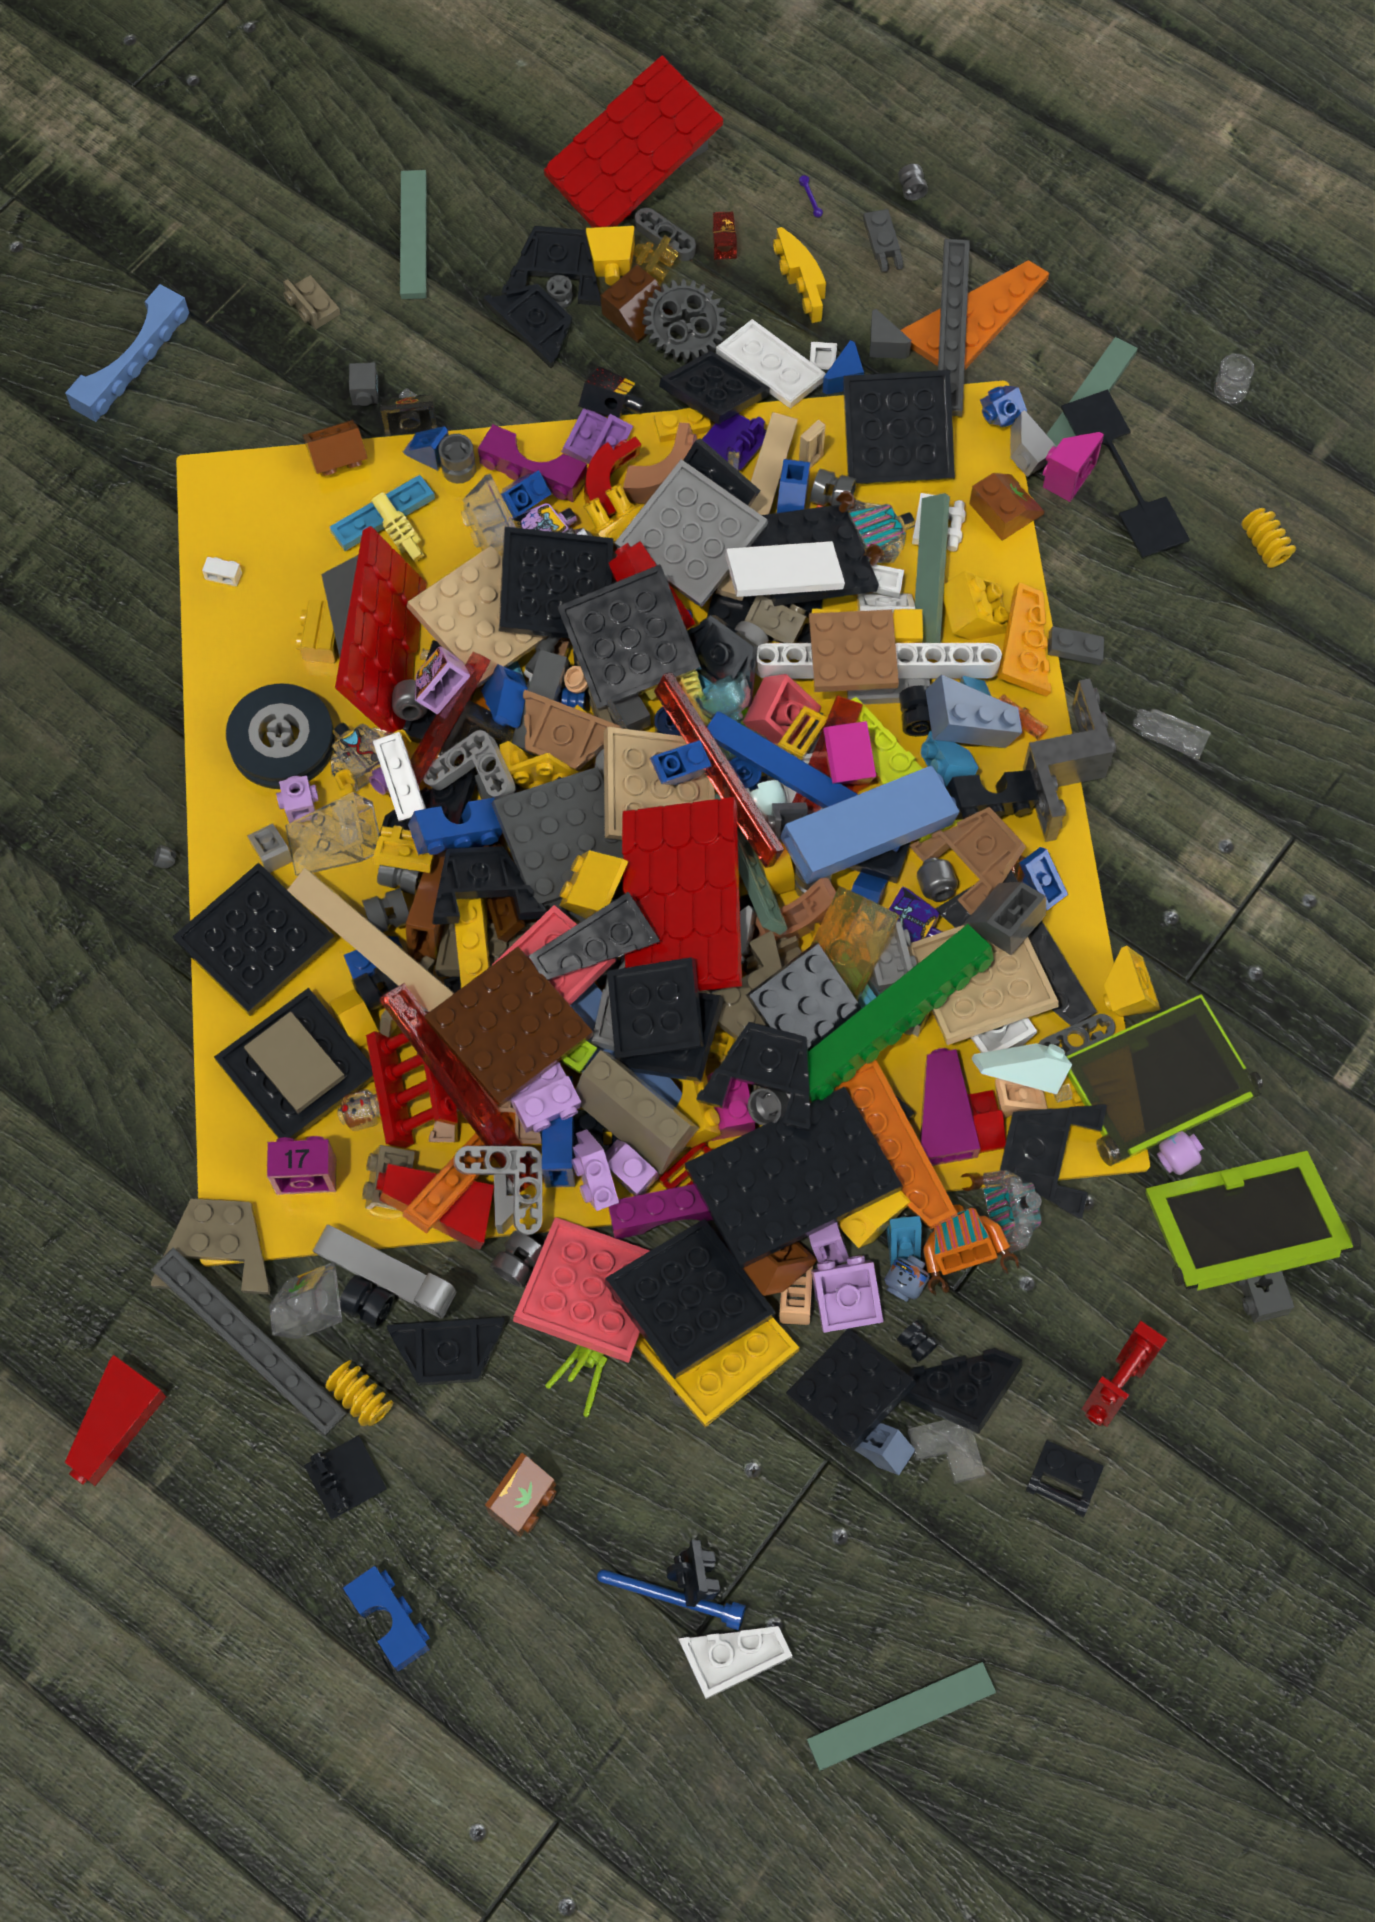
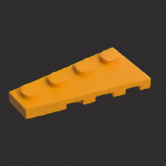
M1018 583L1013 591L997 678L1047 697L1051 693V683H1048L1047 677L1050 668L1045 652L1048 644L1043 625L1046 623L1043 592Z

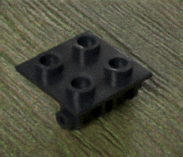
M359 1435L325 1454L318 1452L310 1457L311 1462L304 1465L331 1520L387 1490Z

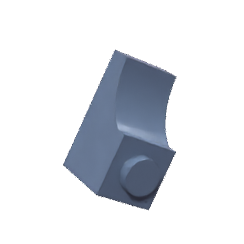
M880 1423L855 1451L869 1459L876 1467L900 1475L915 1449L898 1429Z

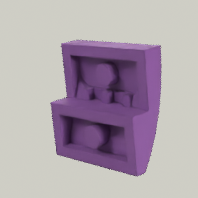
M583 408L561 452L589 464L597 450L608 442L614 449L620 441L627 439L633 426L612 414L606 418L595 411Z

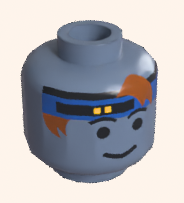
M909 1255L907 1260L900 1257L896 1258L884 1278L886 1285H888L886 1290L905 1302H908L909 1298L917 1299L929 1280V1274L923 1270L925 1263Z

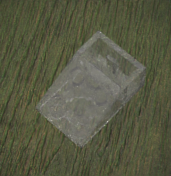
M354 792L285 825L296 876L304 868L314 873L362 862L374 855L379 838L373 802Z

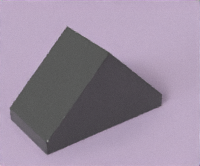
M874 309L871 317L869 357L908 358L910 356L911 339L882 313Z

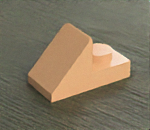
M999 1078L995 1079L996 1095L999 1109L1003 1112V1119L1017 1111L1047 1109L1042 1090Z

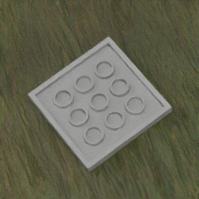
M681 459L615 541V546L620 548L626 543L633 546L641 541L656 565L661 564L670 586L702 608L729 574L725 557L726 549L750 547L767 526L768 520Z

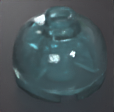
M737 672L739 678L732 680L730 675L705 687L702 689L704 696L701 698L697 694L694 695L693 699L704 716L712 720L716 712H720L735 721L743 717L741 711L748 706L751 698V689L743 672Z

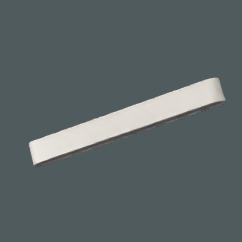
M765 643L759 645L755 673L761 678L787 674L791 679H813L811 643ZM895 643L898 678H938L941 674L949 678H961L962 676L992 678L998 673L1002 655L1000 648L992 643ZM769 659L771 662L764 663L762 660ZM797 659L799 662L792 663L789 660ZM901 659H907V660H909L910 662L904 663V662H901L900 660H901ZM928 659H935V660L938 661V662L932 663V662H929V661H927V660H928ZM956 659H962V660H964L965 662L960 663V662H957V661H955V660H956ZM983 659H990L993 662L988 663L983 661Z

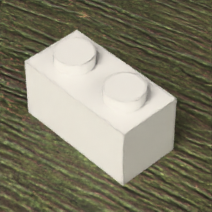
M207 557L202 570L205 580L236 587L242 575L240 564L235 561L221 560L217 557Z

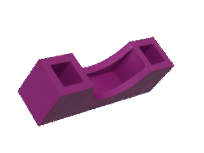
M492 424L478 447L480 464L489 470L495 469L502 472L513 480L539 470L550 492L558 499H566L574 503L585 484L587 463L565 454L548 462L531 461L518 451L516 434Z
M694 1184L618 1199L619 1203L608 1207L612 1230L616 1239L641 1235L658 1225L678 1220L692 1219L701 1221L704 1218L706 1221L713 1220Z

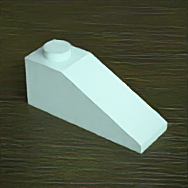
M1036 1043L978 1053L972 1057V1061L981 1074L1053 1094L1058 1093L1072 1066L1065 1056V1051L1053 1044L1045 1046Z

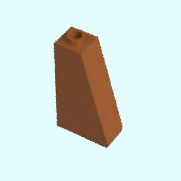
M446 850L435 854L430 873L423 872L406 921L407 953L417 962H420L425 956L433 959L434 965L437 962L444 924L433 925L432 918Z

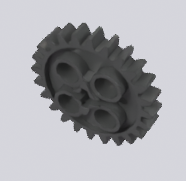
M682 279L680 286L672 280L670 288L663 283L661 292L656 289L654 290L653 298H648V306L643 311V314L646 316L643 318L642 324L648 325L645 327L644 334H652L648 341L649 344L657 342L655 351L657 352L663 348L665 350L664 358L671 353L673 354L674 362L677 361L679 356H682L684 363H687L689 356L695 360L699 357V354L702 356L708 353V350L714 352L716 349L715 344L721 343L722 337L720 335H724L726 330L723 325H725L727 319L720 317L725 309L717 308L720 298L712 300L711 297L714 291L705 293L704 284L699 289L695 288V280L691 282L690 286L686 285L685 279ZM694 303L698 309H691L687 304ZM663 309L672 310L674 315H666ZM700 326L704 328L706 333L697 332L695 327ZM670 333H678L682 339H674Z

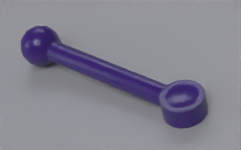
M803 175L799 178V184L804 186L814 209L813 215L819 218L822 216L823 211L821 208H818L808 185L809 177Z

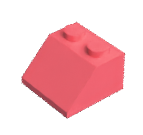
M787 674L768 676L763 678L743 723L753 732L778 745L804 706L816 712H819L821 706ZM807 715L788 744H793L810 719V716Z

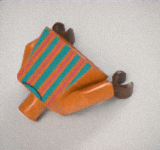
M953 1205L958 1216L934 1227V1231L930 1233L923 1248L927 1271L932 1276L928 1282V1289L932 1294L936 1296L935 1286L939 1282H942L944 1293L947 1294L949 1291V1285L941 1278L940 1271H942L943 1275L978 1265L998 1258V1252L1002 1257L1000 1264L1004 1273L1008 1274L1005 1263L1008 1260H1013L1016 1263L1017 1269H1019L1018 1258L1009 1252L1008 1248L1010 1245L998 1223L987 1216H979L974 1208L964 1210L961 1205Z

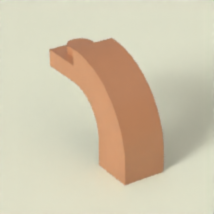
M679 423L674 447L663 461L650 466L628 465L623 489L630 503H647L681 459L684 460L690 448L697 440L696 434L692 432L690 423Z
M820 878L798 899L780 908L787 925V930L781 935L773 932L775 942L783 937H788L789 939L797 936L799 939L810 933V930L813 931L815 923L818 922L822 925L830 918L828 913L841 900L829 878ZM757 914L752 940L770 931L761 926Z

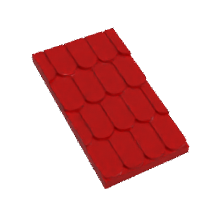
M662 55L632 81V85L615 98L603 113L577 134L573 141L548 163V166L544 169V175L592 228L617 227L677 168L708 150V139L723 125V118Z
M369 526L362 531L359 554L321 575L340 656L335 689L388 736L404 728L406 720L398 717L393 711L392 693L394 687L399 682L409 679L413 680L414 655L418 652L420 622L407 608V603L426 590L427 582L421 576L419 577V574L408 563H405V560L380 534H377V531L372 526Z
M734 797L623 811L622 854L623 859L628 861L623 872L624 894L630 893L660 940V943L625 954V968L692 957L696 962L698 991L741 987L742 964L737 806Z

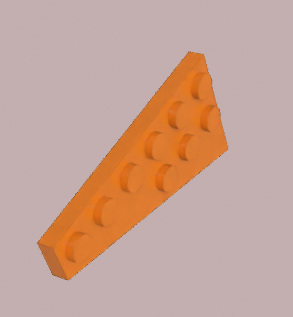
M1028 260L967 294L964 371L1048 280L1049 273ZM940 309L901 329L911 339L910 349L938 366Z
M875 1059L869 1064L866 1063L857 1070L851 1080L842 1082L833 1092L842 1087L846 1088L903 1185L901 1191L911 1201L907 1207L916 1216H920V1219L932 1229L958 1216L877 1060Z

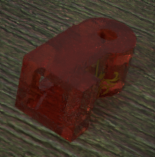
M713 212L714 260L737 259V238L733 212ZM718 246L732 247L727 252L718 250Z

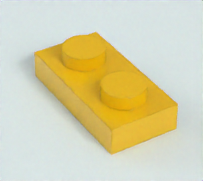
M692 408L654 415L660 443L676 439L679 423H690L692 432L696 435L707 433L711 429L709 418Z

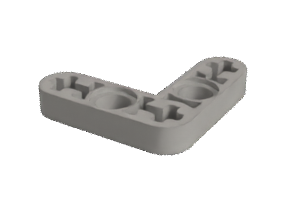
M482 730L473 732L431 762L423 772V781L435 790H442L476 766L486 791L490 796L498 799L515 792V782L495 739ZM464 754L463 762L459 766H455V759L459 755ZM496 759L494 769L486 772L487 764L491 760ZM496 779H498V780H500L501 782H503L502 785H501V788H502L501 790H500V785H499V783L496 781Z
M465 1146L457 1151L453 1163L456 1170L461 1174L513 1175L514 1227L517 1232L527 1236L534 1234L540 1229L542 1225V1156L537 1149L529 1146ZM465 1152L470 1153L471 1158H480V1152H485L483 1161L485 1169H480L481 1163H472L469 1169L465 1168V1163L460 1162L459 1158H463ZM495 1152L502 1153L506 1158V1165L502 1169L493 1168L489 1162L491 1154ZM526 1153H530V1158L536 1160V1163L530 1166V1175L536 1173V1178H519V1173L523 1175L526 1173V1165L520 1163V1159L524 1158ZM523 1183H531L536 1188V1195L533 1199L527 1200L520 1195L519 1189ZM519 1203L523 1205L536 1203V1209H530V1218L536 1220V1224H532L530 1230L526 1229L525 1224H520V1219L526 1215V1208L519 1209Z

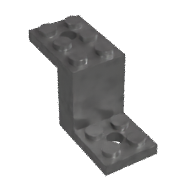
M1090 679L1079 681L1072 705L1079 733L1030 742L1027 749L1023 771H1031L1039 801L1034 807L1045 842L1057 839L1059 829L1062 828V818L1066 815L1064 802L1062 799H1058L1056 793L1058 787L1106 777L1108 768L1112 764V755L1116 752L1115 741L1112 736H1108L1106 714L1100 711L1098 705L1100 704L1098 689L1093 688Z

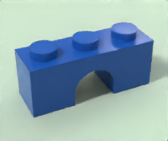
M495 798L468 802L462 813L463 824L450 822L445 817L441 806L414 811L408 826L418 855L425 853L435 855L446 849L468 848L471 845L477 844L491 845L497 842L502 834V829L491 804Z
M373 1566L343 1587L363 1619L379 1610L387 1611L391 1614L392 1627L377 1642L393 1667L399 1672L430 1650L426 1644L430 1637L420 1622L414 1625L408 1615L413 1611L405 1598L401 1596L397 1599L391 1588L396 1585L388 1572L384 1570L380 1573L376 1566Z

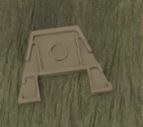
M772 931L749 942V948L761 965V968L743 977L741 987L722 988L713 993L721 995L724 999L717 1025L734 1039L739 1037L748 1022L766 1026L746 994L782 968ZM708 990L698 991L699 993L710 994Z
M190 1199L164 1256L174 1248L186 1259L244 1262L241 1291L243 1293L270 1295L271 1290L266 1275V1267L261 1252L252 1204L242 1201ZM154 1274L151 1281L153 1288L170 1289Z

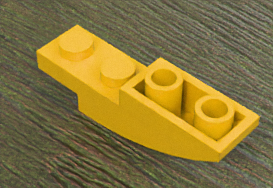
M782 227L777 228L776 239L773 240V248L775 254L780 255L781 258L779 260L781 274L786 275L789 284L796 283L798 293L803 294V310L805 314L809 313L811 322L822 321L823 310L821 299H825L826 281L822 271L808 249L795 236Z

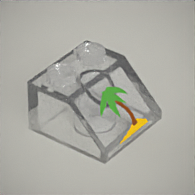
M335 1263L326 1264L285 1282L269 1305L272 1335L299 1339L342 1322Z

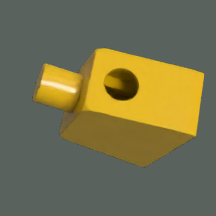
M634 226L586 228V237L595 276L605 277V283L612 286L620 279V276H624L631 270L635 248Z

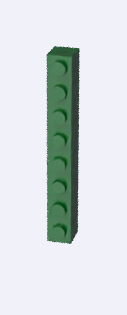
M967 924L808 1052L810 1102L817 1099L823 1101L842 1082L851 1080L857 1070L863 1065L873 1062L884 1048L898 1042L902 1034L910 1027L919 1025L925 1015L931 1010L941 1007L956 990L960 991L966 987L969 980L977 973L986 971L994 960L991 945Z

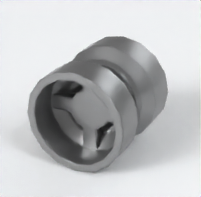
M909 164L900 169L898 178L901 185H903L902 191L905 199L914 201L924 197L928 192V186L923 179L924 173L921 166Z

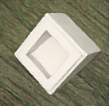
M811 342L810 362L819 369L829 370L836 361L837 343Z

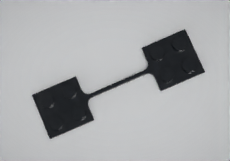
M1108 389L1061 405V409L1076 436L1096 432L1104 434L1102 444L1109 448L1138 503L1136 507L1120 512L1118 515L1140 556L1145 558L1189 542L1190 538L1167 496L1151 502L1144 501L1112 443L1114 439L1130 434L1131 431Z

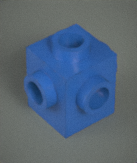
M1007 385L995 387L988 391V396L980 400L985 420L989 424L999 425L1000 427L1013 424L1015 418L1024 410L1027 412L1019 387Z

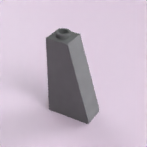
M540 650L528 691L561 703L562 691L566 687L564 675L572 667L568 658ZM524 703L521 723L515 729L511 743L530 755L537 756L525 749L527 730L524 726V715H526Z

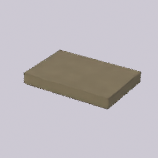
M289 1012L244 1046L245 1051L297 1113H300L345 1078L340 1069L292 1012Z

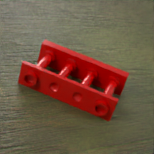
M416 1009L414 1011L416 1026L396 1036L390 1035V1037H387L376 1031L366 1035L385 1142L388 1145L402 1148L413 1145L412 1130L432 1120L452 1125L458 1123L457 1106L453 1097L443 1041L425 1021L424 1016L429 1013L428 1011ZM419 1037L421 1053L399 1063L397 1048ZM424 1065L427 1080L404 1090L402 1075ZM429 1092L432 1107L409 1118L407 1102Z
M1139 1322L1115 1360L1120 1364V1369L1111 1382L1102 1376L1082 1407V1410L1086 1412L1085 1416L1091 1422L1098 1426L1103 1424L1108 1427L1129 1396L1122 1388L1131 1376L1134 1377L1136 1375L1141 1379L1167 1341V1338L1144 1322Z

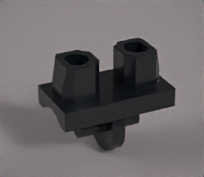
M691 1540L689 1542L690 1547L686 1551L681 1552L679 1556H675L674 1564L670 1565L666 1570L667 1578L677 1582L678 1588H684L687 1607H695L701 1600H713L720 1592L719 1580L708 1578L705 1575V1572H711L715 1567V1554L713 1551L701 1549L700 1540Z

